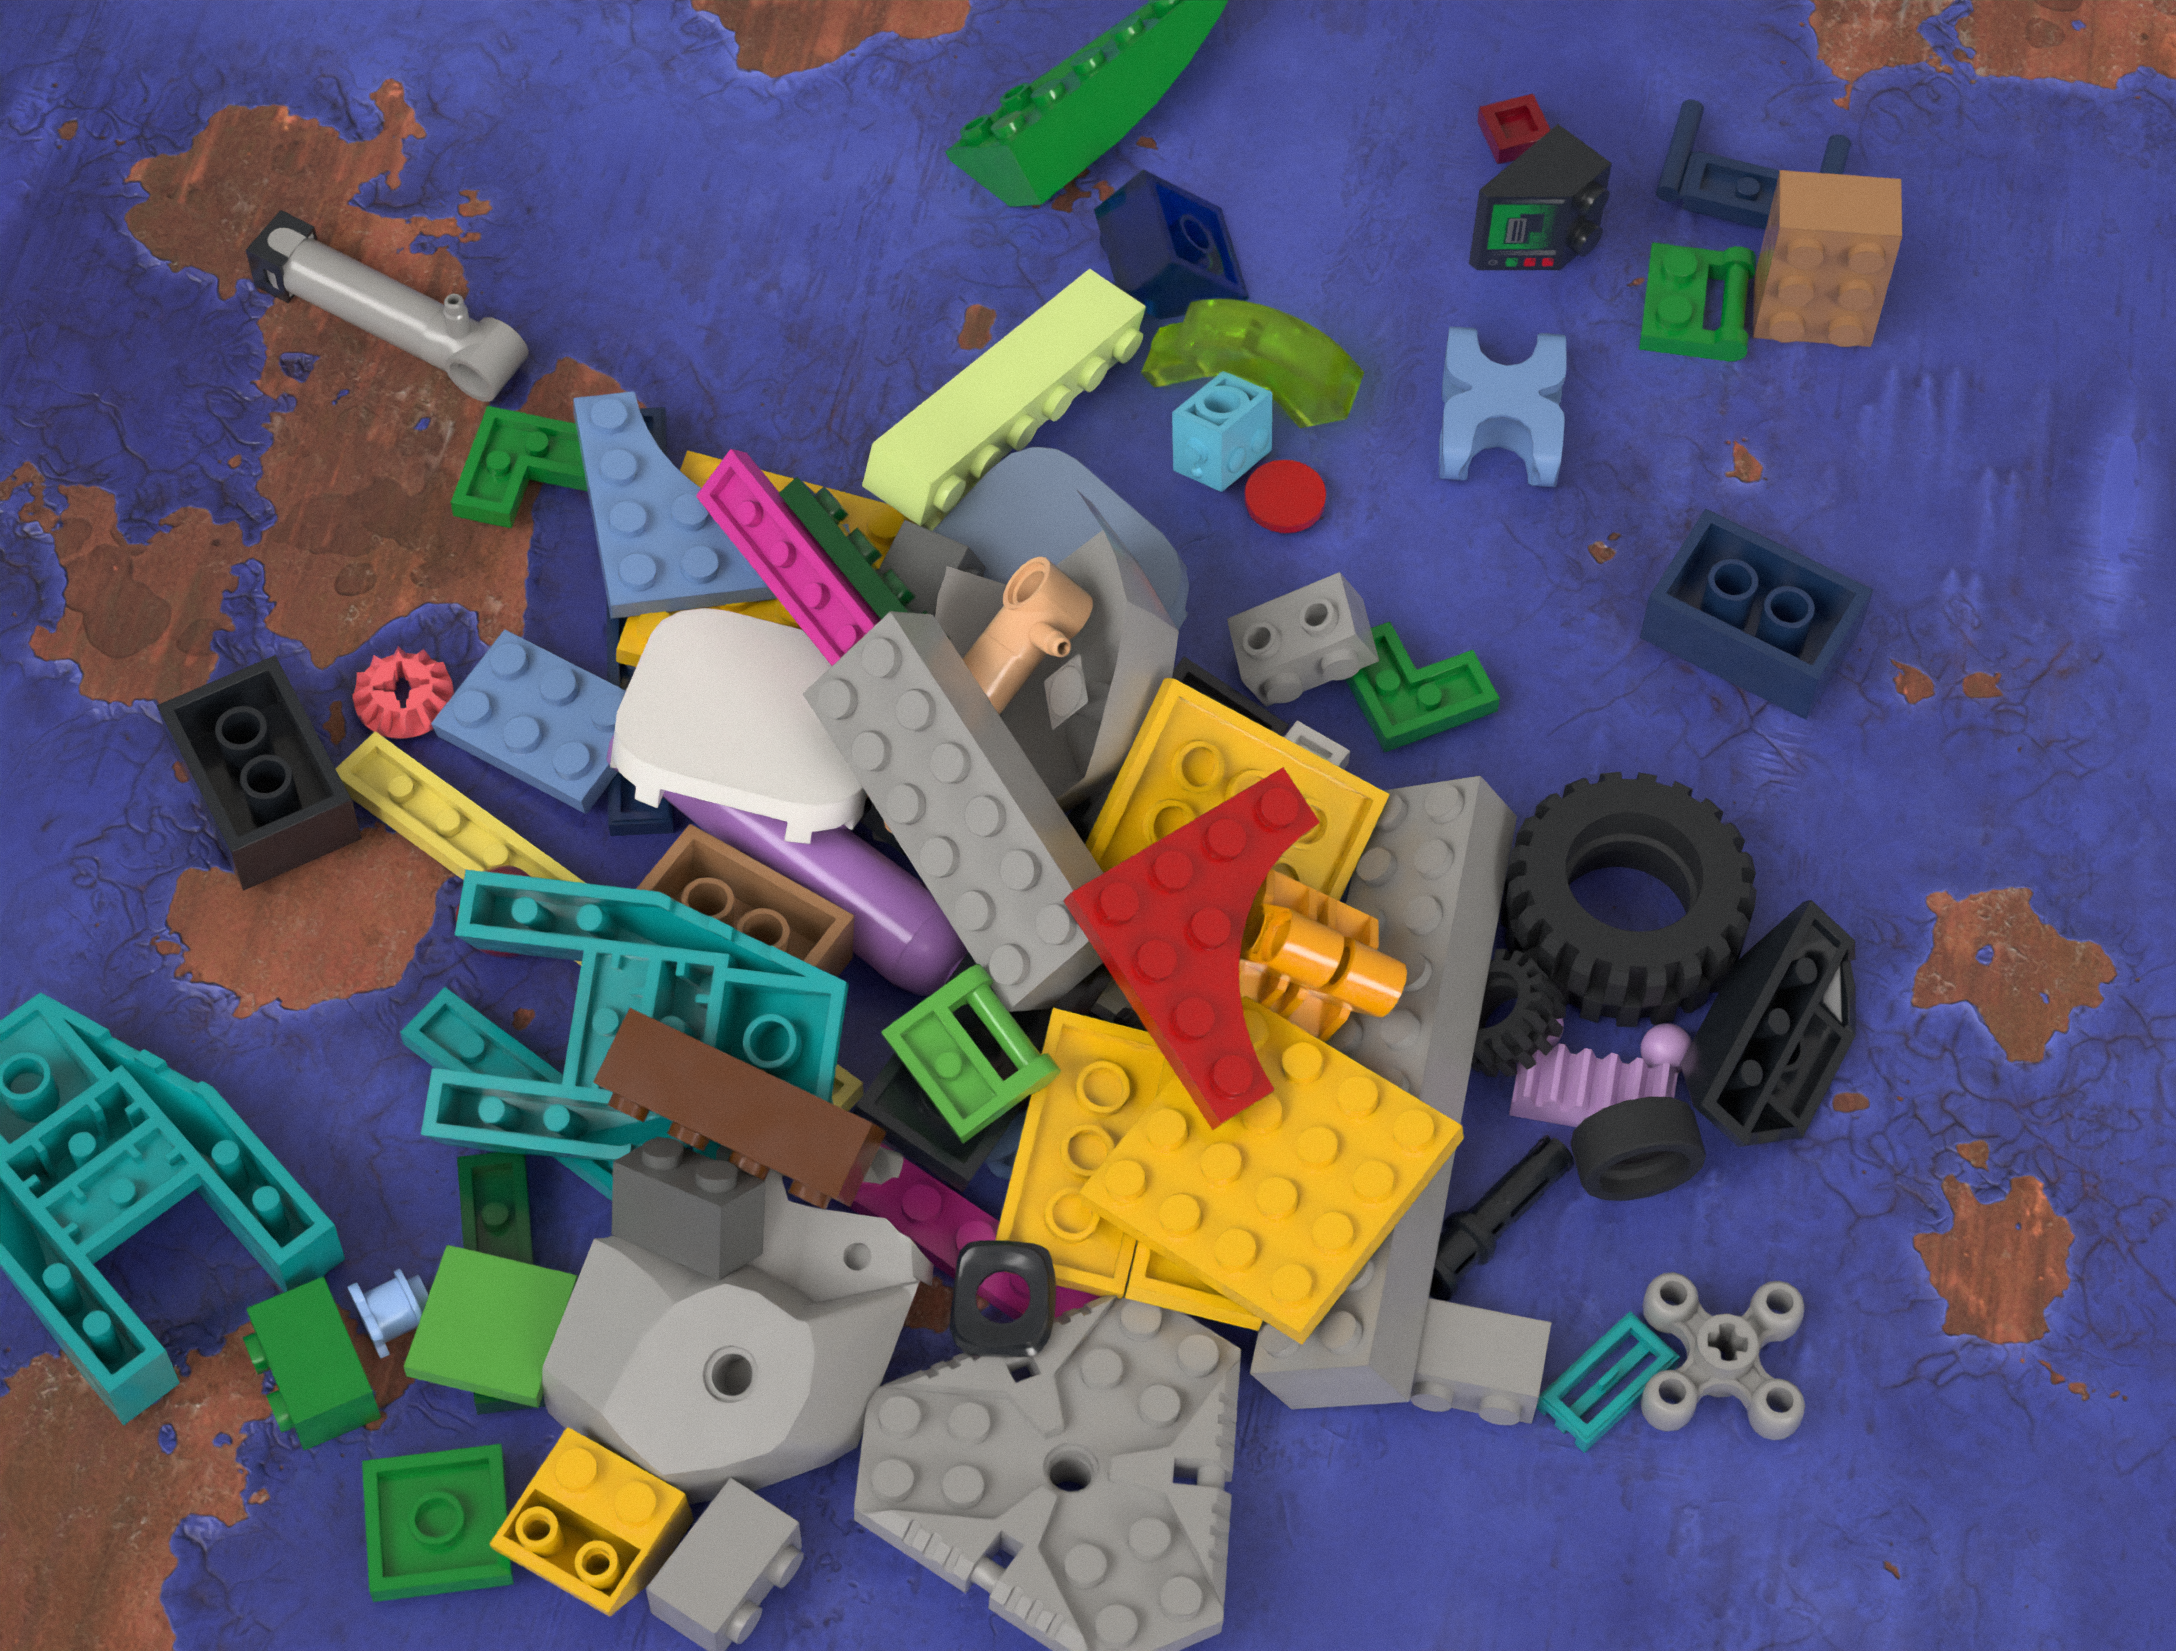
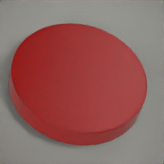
M1275 460L1265 463L1250 475L1246 483L1245 506L1249 515L1257 524L1273 532L1295 533L1305 530L1318 521L1325 508L1326 488L1323 480L1315 470L1298 461Z

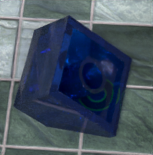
M1143 169L1094 209L1101 233L1099 237L1100 244L1107 254L1114 277L1113 285L1145 305V313L1161 320L1239 306L1250 299L1221 207Z

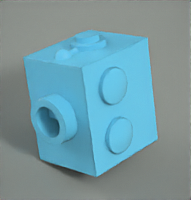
M1222 371L1172 412L1173 471L1220 492L1228 488L1272 451V391L1225 371Z

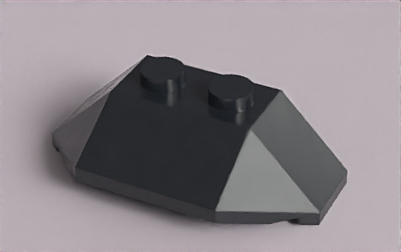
M1812 900L1802 902L1734 963L1680 1063L1693 1107L1738 1147L1803 1138L1856 1036V987L1850 962L1855 960V940Z

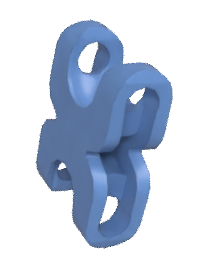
M1449 327L1442 382V401L1445 406L1439 439L1440 479L1465 481L1468 479V469L1473 456L1483 449L1501 447L1514 451L1524 460L1528 484L1531 486L1553 488L1557 486L1565 423L1564 412L1560 408L1562 386L1566 375L1565 335L1537 334V344L1533 356L1521 364L1506 366L1492 362L1481 352L1477 338V329Z

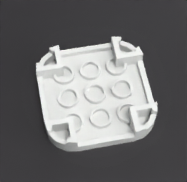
M709 608L680 611L663 619L648 639L618 708L610 768H618L619 773L636 786V800L658 808L665 790L786 821L787 828L784 841L810 844L812 832L835 829L843 824L853 830L863 816L867 796L864 788L803 695L811 685L832 667L803 630L731 611Z

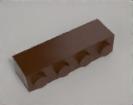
M629 1008L593 1083L612 1092L607 1103L608 1106L643 1123L650 1111L673 1121L667 1134L703 1152L710 1140L733 1150L728 1162L734 1164L737 1168L762 1180L766 1179L770 1169L793 1179L788 1190L789 1193L826 1210L831 1198L851 1207L886 1134V1131L853 1113L632 1008Z

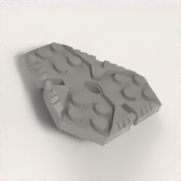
M1125 1287L1122 1299L1118 1298L1117 1295H1105L1084 1304L1082 1308H1073L1063 1312L1062 1316L1054 1318L1051 1336L1045 1347L1037 1355L1031 1357H983L969 1355L964 1352L954 1356L950 1361L934 1364L928 1370H919L879 1386L866 1405L854 1504V1520L964 1593L968 1591L973 1583L977 1584L990 1593L989 1609L1052 1651H1180L1222 1631L1231 1494L1224 1490L1225 1481L1231 1482L1233 1474L1241 1349L1183 1312L1126 1299L1127 1287ZM1026 1366L1032 1377L1015 1383L1010 1372ZM1173 1477L1197 1479V1485L1173 1483ZM1071 1481L1079 1483L1084 1488L1079 1491L1068 1492L1059 1489L1055 1485L1060 1482ZM1000 1548L1014 1557L1007 1569L992 1560Z

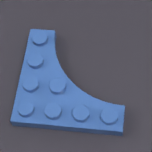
M635 391L573 398L574 418L611 619L655 612H671L732 603L777 599L697 499L696 495L701 490V487L676 468L659 448L641 415ZM842 524L850 533L848 524Z

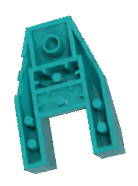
M466 869L455 936L477 949L582 961L562 1084L432 1068L421 1130L422 1136L444 1145L513 1154L615 1161L642 1146L646 1141L656 1137L674 1139L679 1141L685 1148L692 1147L667 1134L673 1121L652 1111L649 1112L644 1123L607 1105L612 1092L593 1083L629 1008L831 1103L849 987L846 981L750 937L661 892Z
M40 992L0 1020V1268L83 1378L119 1421L125 1425L180 1384L164 1347L93 1265L194 1190L199 1193L284 1292L324 1276L344 1261L345 1256L334 1223L213 1086L203 1081L196 1083L169 1068L166 1061L145 1049L141 1052L111 1036L109 1029Z

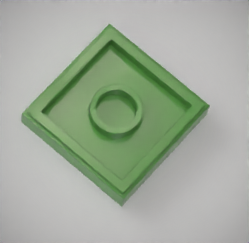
M447 1245L404 1364L406 1377L539 1408L543 1396L542 1367L578 1280V1275Z

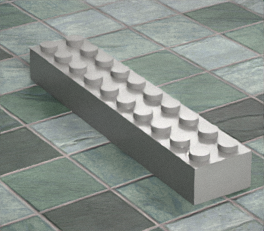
M1481 776L1384 790L1390 795L1353 871L1346 904L1378 919L1379 947L1377 950L1406 965V983L1398 1002L1387 1015L1376 1018L1351 1011L1347 1021L1326 1042L1323 1041L1459 1124L1461 1123L1517 819L1513 811ZM1456 1149L1302 1345L1267 1322L1262 1321L1258 1331L1250 1374L1290 1409L1409 1402Z

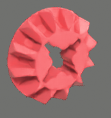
M398 646L394 655L383 659L373 655L370 667L365 672H357L356 687L352 698L356 713L367 728L373 732L376 731L384 737L406 739L417 737L433 730L431 723L453 696L454 687L444 662H436L431 659L424 649L418 654L404 652ZM399 678H405L411 687L409 699H406L407 708H401L400 700H397L393 692L396 691V682H399Z

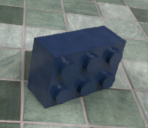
M1705 509L1650 594L1640 638L1807 720L1860 633L1873 589Z

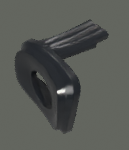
M980 1240L967 1243L960 1250L956 1262L949 1329L955 1344L969 1355L983 1357H1031L1039 1354L1051 1336L1055 1318L1056 1281L1049 1251L1035 1243ZM1006 1271L1015 1273L1026 1281L1031 1298L1027 1310L1020 1318L1013 1322L1000 1324L988 1320L981 1314L977 1305V1294L980 1285L986 1278L994 1273Z

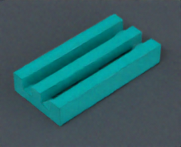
M1629 1311L1539 1395L1536 1409L1544 1416L1549 1413L1556 1420L1555 1426L1563 1434L1569 1432L1576 1438L1574 1444L1585 1453L1641 1400L1644 1387L1650 1378L1661 1371L1673 1370L1677 1367L1680 1356ZM1633 1335L1639 1343L1568 1408L1561 1400L1625 1340ZM1651 1353L1657 1357L1647 1369L1588 1424L1581 1420Z

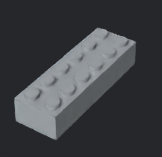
M890 611L811 685L803 695L976 964H981L993 979L991 987L1008 1012L1050 1009L1103 963L1063 902L1072 891L1103 874V871L935 617L931 614Z

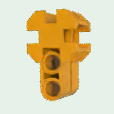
M1270 869L1256 893L1247 916L1242 937L1239 961L1241 998L1245 995L1319 1040L1326 1042L1347 1021L1351 1011L1376 1018L1387 1015L1396 1005L1403 992L1407 969L1403 962L1377 950L1379 947L1378 919Z

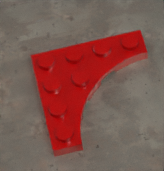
M1284 767L1072 891L1063 900L1212 1130L1264 1099L1275 1090L1259 1062L1244 1019L1240 995L1239 961L1247 916L1265 877L1281 855L1292 844L1307 835L1320 823Z

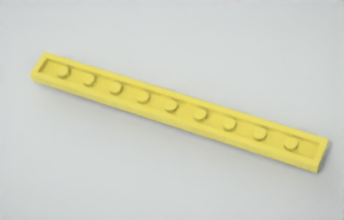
M376 731L336 768L351 799L463 880L466 869L483 871L495 865H511L525 871L531 877L585 883ZM575 961L579 965L582 963V961ZM837 1064L832 1092L833 1104L849 1111L863 1096V1082Z

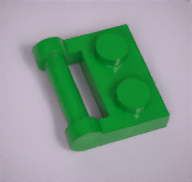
M1652 242L1639 350L1720 361H1738L1743 359L1747 354L1749 341L1748 334L1744 330L1748 281L1755 275L1756 254L1749 248L1742 246L1730 247L1723 252ZM1708 278L1725 281L1720 328L1715 331L1702 329Z

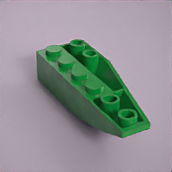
M1148 0L1145 5L1030 84L1027 82L1019 84L1004 93L999 99L1002 106L992 114L979 116L964 125L959 131L962 138L949 147L945 153L952 163L1009 207L1042 205L1119 142L1160 100L1191 61L1220 17L1228 0Z

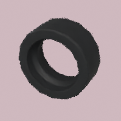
M1643 1097L1605 1107L1585 1118L1573 1130L1570 1142L1582 1187L1590 1196L1609 1201H1628L1646 1198L1672 1190L1698 1173L1703 1168L1706 1158L1694 1111L1687 1102L1673 1097Z

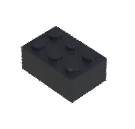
M276 655L157 705L169 745L243 891L362 839L352 800Z

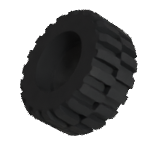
M1621 772L1601 773L1598 783L1590 784L1587 778H1581L1566 784L1562 798L1557 793L1548 795L1536 806L1535 816L1524 820L1517 833L1515 847L1511 849L1501 903V924L1507 928L1505 943L1508 951L1513 955L1514 951L1517 950L1524 953L1529 959L1531 958L1561 991L1564 999L1560 1002L1565 1007L1569 1003L1581 1009L1579 1018L1598 1023L1599 1016L1616 1018L1617 1027H1637L1639 1018L1650 1017L1651 1023L1658 1025L1673 1021L1678 1007L1684 1013H1692L1706 1004L1709 992L1716 993L1720 991L1734 963L1740 958L1754 912L1757 890L1753 886L1756 871L1752 856L1747 852H1742L1745 839L1736 825L1731 822L1723 825L1721 823L1723 811L1708 798H1705L1700 803L1691 797L1692 788L1677 781H1674L1672 787L1657 783V775L1638 772L1637 779H1622ZM1624 867L1636 869L1654 876L1667 885L1680 900L1686 915L1675 923L1657 930L1637 932L1618 929L1602 923L1586 912L1575 899L1569 885L1584 874L1601 868Z

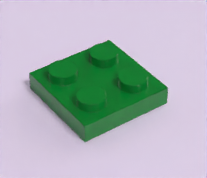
M502 1444L362 1461L369 1592L373 1602L514 1585L512 1560L493 1550L490 1546V1542L509 1515L505 1457Z

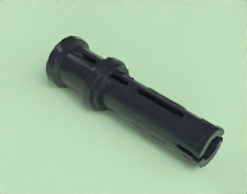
M1549 1135L1542 1136L1528 1153L1509 1169L1474 1206H1471L1467 1211L1453 1212L1443 1221V1231L1439 1237L1429 1296L1441 1301L1450 1300L1457 1293V1283L1476 1264H1487L1494 1257L1497 1247L1496 1241L1502 1234L1522 1217L1556 1181L1573 1168L1574 1158L1570 1150L1555 1137L1550 1139Z

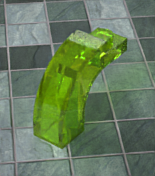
M1232 299L1192 301L1183 322L1159 327L1151 342V349L1141 371V374L1154 388L1203 377H1216L1222 371L1228 372L1272 391V399L1282 407L1299 428L1347 419L1365 373L1340 345L1307 322L1268 306Z

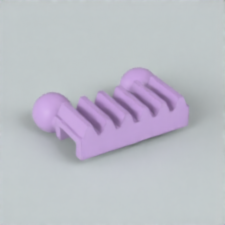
M1563 1018L1556 1019L1564 1029ZM1663 1023L1656 1025L1643 1037L1641 1042L1642 1058H1636L1627 1064L1622 1063L1619 1055L1615 1053H1610L1604 1059L1596 1058L1592 1049L1588 1048L1583 1049L1578 1054H1572L1569 1052L1566 1044H1557L1561 1039L1563 1030L1560 1038L1549 1035L1546 1040L1554 1048L1547 1056L1540 1050H1537L1532 1055L1537 1064L1528 1070L1520 1062L1517 1064V1075L1509 1115L1577 1127L1585 1118L1599 1110L1626 1100L1650 1096L1674 1098L1677 1075L1682 1071L1680 1063L1692 1040L1683 1028L1675 1024Z

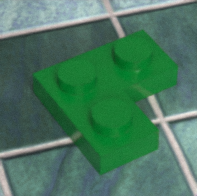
M487 406L450 503L454 517L512 528L529 480L588 492L575 423Z
M1390 621L1371 628L1379 661L1361 668L1355 675L1345 679L1384 753L1498 712L1500 701L1496 690L1473 650L1416 670Z

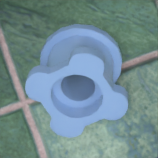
M400 1268L393 1271L394 1279L362 1293L357 1282L347 1286L355 1308L380 1359L390 1355L385 1344L386 1342L418 1327L429 1296L419 1275L406 1280Z

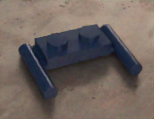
M1685 100L1681 105L1656 190L1657 197L1666 202L1682 199L1684 200L1683 210L1766 229L1780 170L1701 151L1693 152L1704 106L1696 100ZM1836 134L1829 137L1819 173L1843 175L1851 147V141L1846 136Z

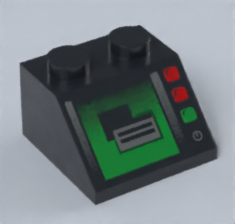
M1557 124L1479 190L1469 265L1476 270H1561L1577 255L1584 257L1589 254L1598 244L1603 233L1600 225L1603 208L1610 196L1607 187L1612 163Z

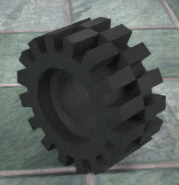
M1496 949L1494 961L1490 960L1471 1068L1479 1073L1482 1070L1489 1077L1496 1078L1499 1070L1506 1077L1517 1075L1516 1064L1519 1062L1527 1070L1535 1066L1537 1063L1532 1055L1537 1050H1540L1547 1056L1553 1049V1046L1546 1039L1549 1035L1560 1038L1563 1027L1556 1019L1566 1018V1007L1560 1002L1564 999L1561 991L1531 958L1529 959L1520 951L1515 950L1513 955H1511L1506 949ZM1518 998L1514 1009L1508 1017L1495 1026L1485 1028L1489 1016L1498 1006L1508 1000Z

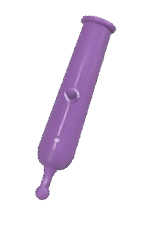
M614 735L609 742L606 760L609 765L611 763ZM664 791L663 798L708 834L855 915L853 953L868 963L895 987L915 995L931 996L944 986L968 953L967 948L927 886L848 830L844 824L835 829L812 832L810 844L784 841L787 828L786 821Z

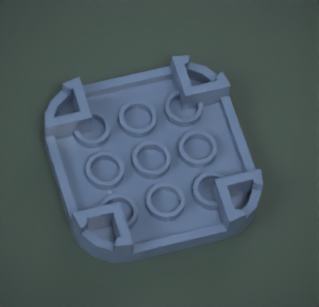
M1031 447L1011 453L993 466L932 530L935 533L969 546L986 567L983 573L984 578L1007 585L1012 575L1030 559L1039 556L1046 557L1056 566L1103 530L1078 493L1079 491L1094 504L1138 561L1178 630L1188 616V612L1185 610L1189 591V581L1186 572L1188 568L1164 534L1082 463L1059 449Z

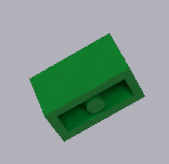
M324 1276L246 1308L255 1332L242 1338L257 1375L271 1370L278 1390L267 1394L266 1397L281 1433L295 1428L302 1448L305 1451L381 1419L373 1391Z

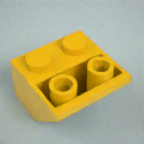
M567 1427L490 1542V1546L493 1550L611 1617L649 1585L672 1555L694 1521L685 1493Z

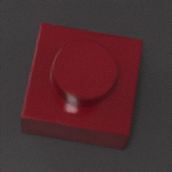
M1533 93L1479 107L1477 122L1497 165L1516 160L1551 130Z

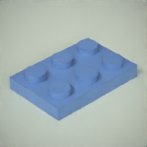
M504 629L432 721L431 725L436 735L443 740L587 814L618 773L613 768H610L606 758L609 742L615 731L617 711L626 691Z

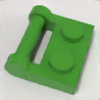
M981 964L974 965L959 974L881 1031L884 1039L962 1143H965L1027 1096L1045 1088L1061 1072V1069L1050 1054H1040L990 987L993 984V979ZM969 1004L1018 1068V1071L1005 1081L1001 1079L952 1014L962 1005Z

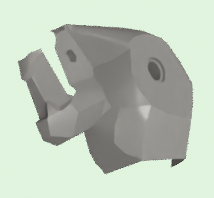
M1079 491L1078 493L1103 530L1056 566L1092 597L1093 608L1090 617L1083 628L1069 640L1071 642L1069 654L1065 657L1047 654L1000 714L1003 722L1064 813L1116 780L1164 678H1172L1179 634L1177 627L1138 561L1094 504ZM946 566L945 577L938 593L935 619L949 635L951 643L963 659L1004 606L1003 593L1006 584ZM873 832L874 840L887 843Z
M721 1145L716 1152V1160L728 1162L733 1150ZM879 1147L863 1181L882 1184L891 1177L898 1178L904 1161L903 1154ZM770 1169L765 1179L763 1254L720 1280L615 1235L594 1239L542 1367V1388L548 1413L565 1429L569 1427L682 1491L686 1494L689 1504L714 1500L730 1477L749 1490L755 1491L831 1463L858 1446L864 1430L866 1405L882 1383L918 1284L922 1281L932 1287L934 1264L923 1255L909 1237L899 1233L888 1219L824 1210L788 1201L782 1180L784 1175Z

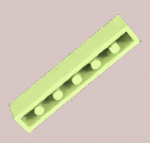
M1088 269L874 441L862 486L919 526L924 524L939 510L943 512L949 511L959 501L964 490L977 479L981 480L1011 450L1021 451L1024 449L1041 425L1049 419L1054 422L1061 418L1069 408L1072 400L1083 390L1087 392L1093 391L1101 383L1107 370L1118 361L1124 364L1134 356L1143 340V334L1139 329L1146 306L1091 269Z

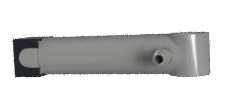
M283 210L276 214L246 249L255 287L286 303H289L296 295L447 372L458 388L479 401H492L528 358L529 351L527 345L515 330L504 322L492 317H484L479 322L470 318L468 308L459 294L448 295L444 300V304L318 241L314 226Z

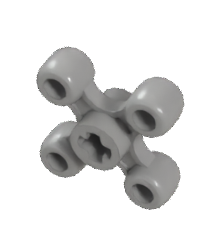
M1670 1272L1655 1277L1646 1288L1642 1304L1644 1317L1649 1325L1657 1331L1667 1334L1672 1333L1678 1337L1686 1347L1687 1360L1676 1370H1664L1653 1375L1646 1383L1641 1398V1409L1647 1422L1658 1430L1665 1432L1677 1431L1686 1426L1691 1420L1696 1405L1703 1396L1710 1395L1719 1398L1734 1395L1741 1400L1747 1409L1749 1423L1757 1434L1770 1440H1782L1792 1435L1803 1419L1805 1410L1803 1394L1790 1381L1780 1378L1775 1379L1767 1374L1760 1363L1759 1351L1769 1342H1779L1790 1338L1800 1327L1805 1306L1803 1297L1797 1288L1783 1281H1770L1760 1286L1754 1293L1749 1309L1744 1315L1740 1317L1731 1314L1711 1316L1699 1303L1697 1289L1686 1276ZM1665 1300H1669V1301L1674 1302V1303L1677 1304V1305H1675V1306L1669 1305V1304H1667V1303L1664 1302V1301H1665ZM1770 1309L1779 1310L1783 1314L1774 1313ZM1720 1351L1725 1352L1726 1360L1721 1359ZM1662 1398H1670L1677 1404L1667 1403ZM1769 1406L1778 1407L1783 1412H1775Z

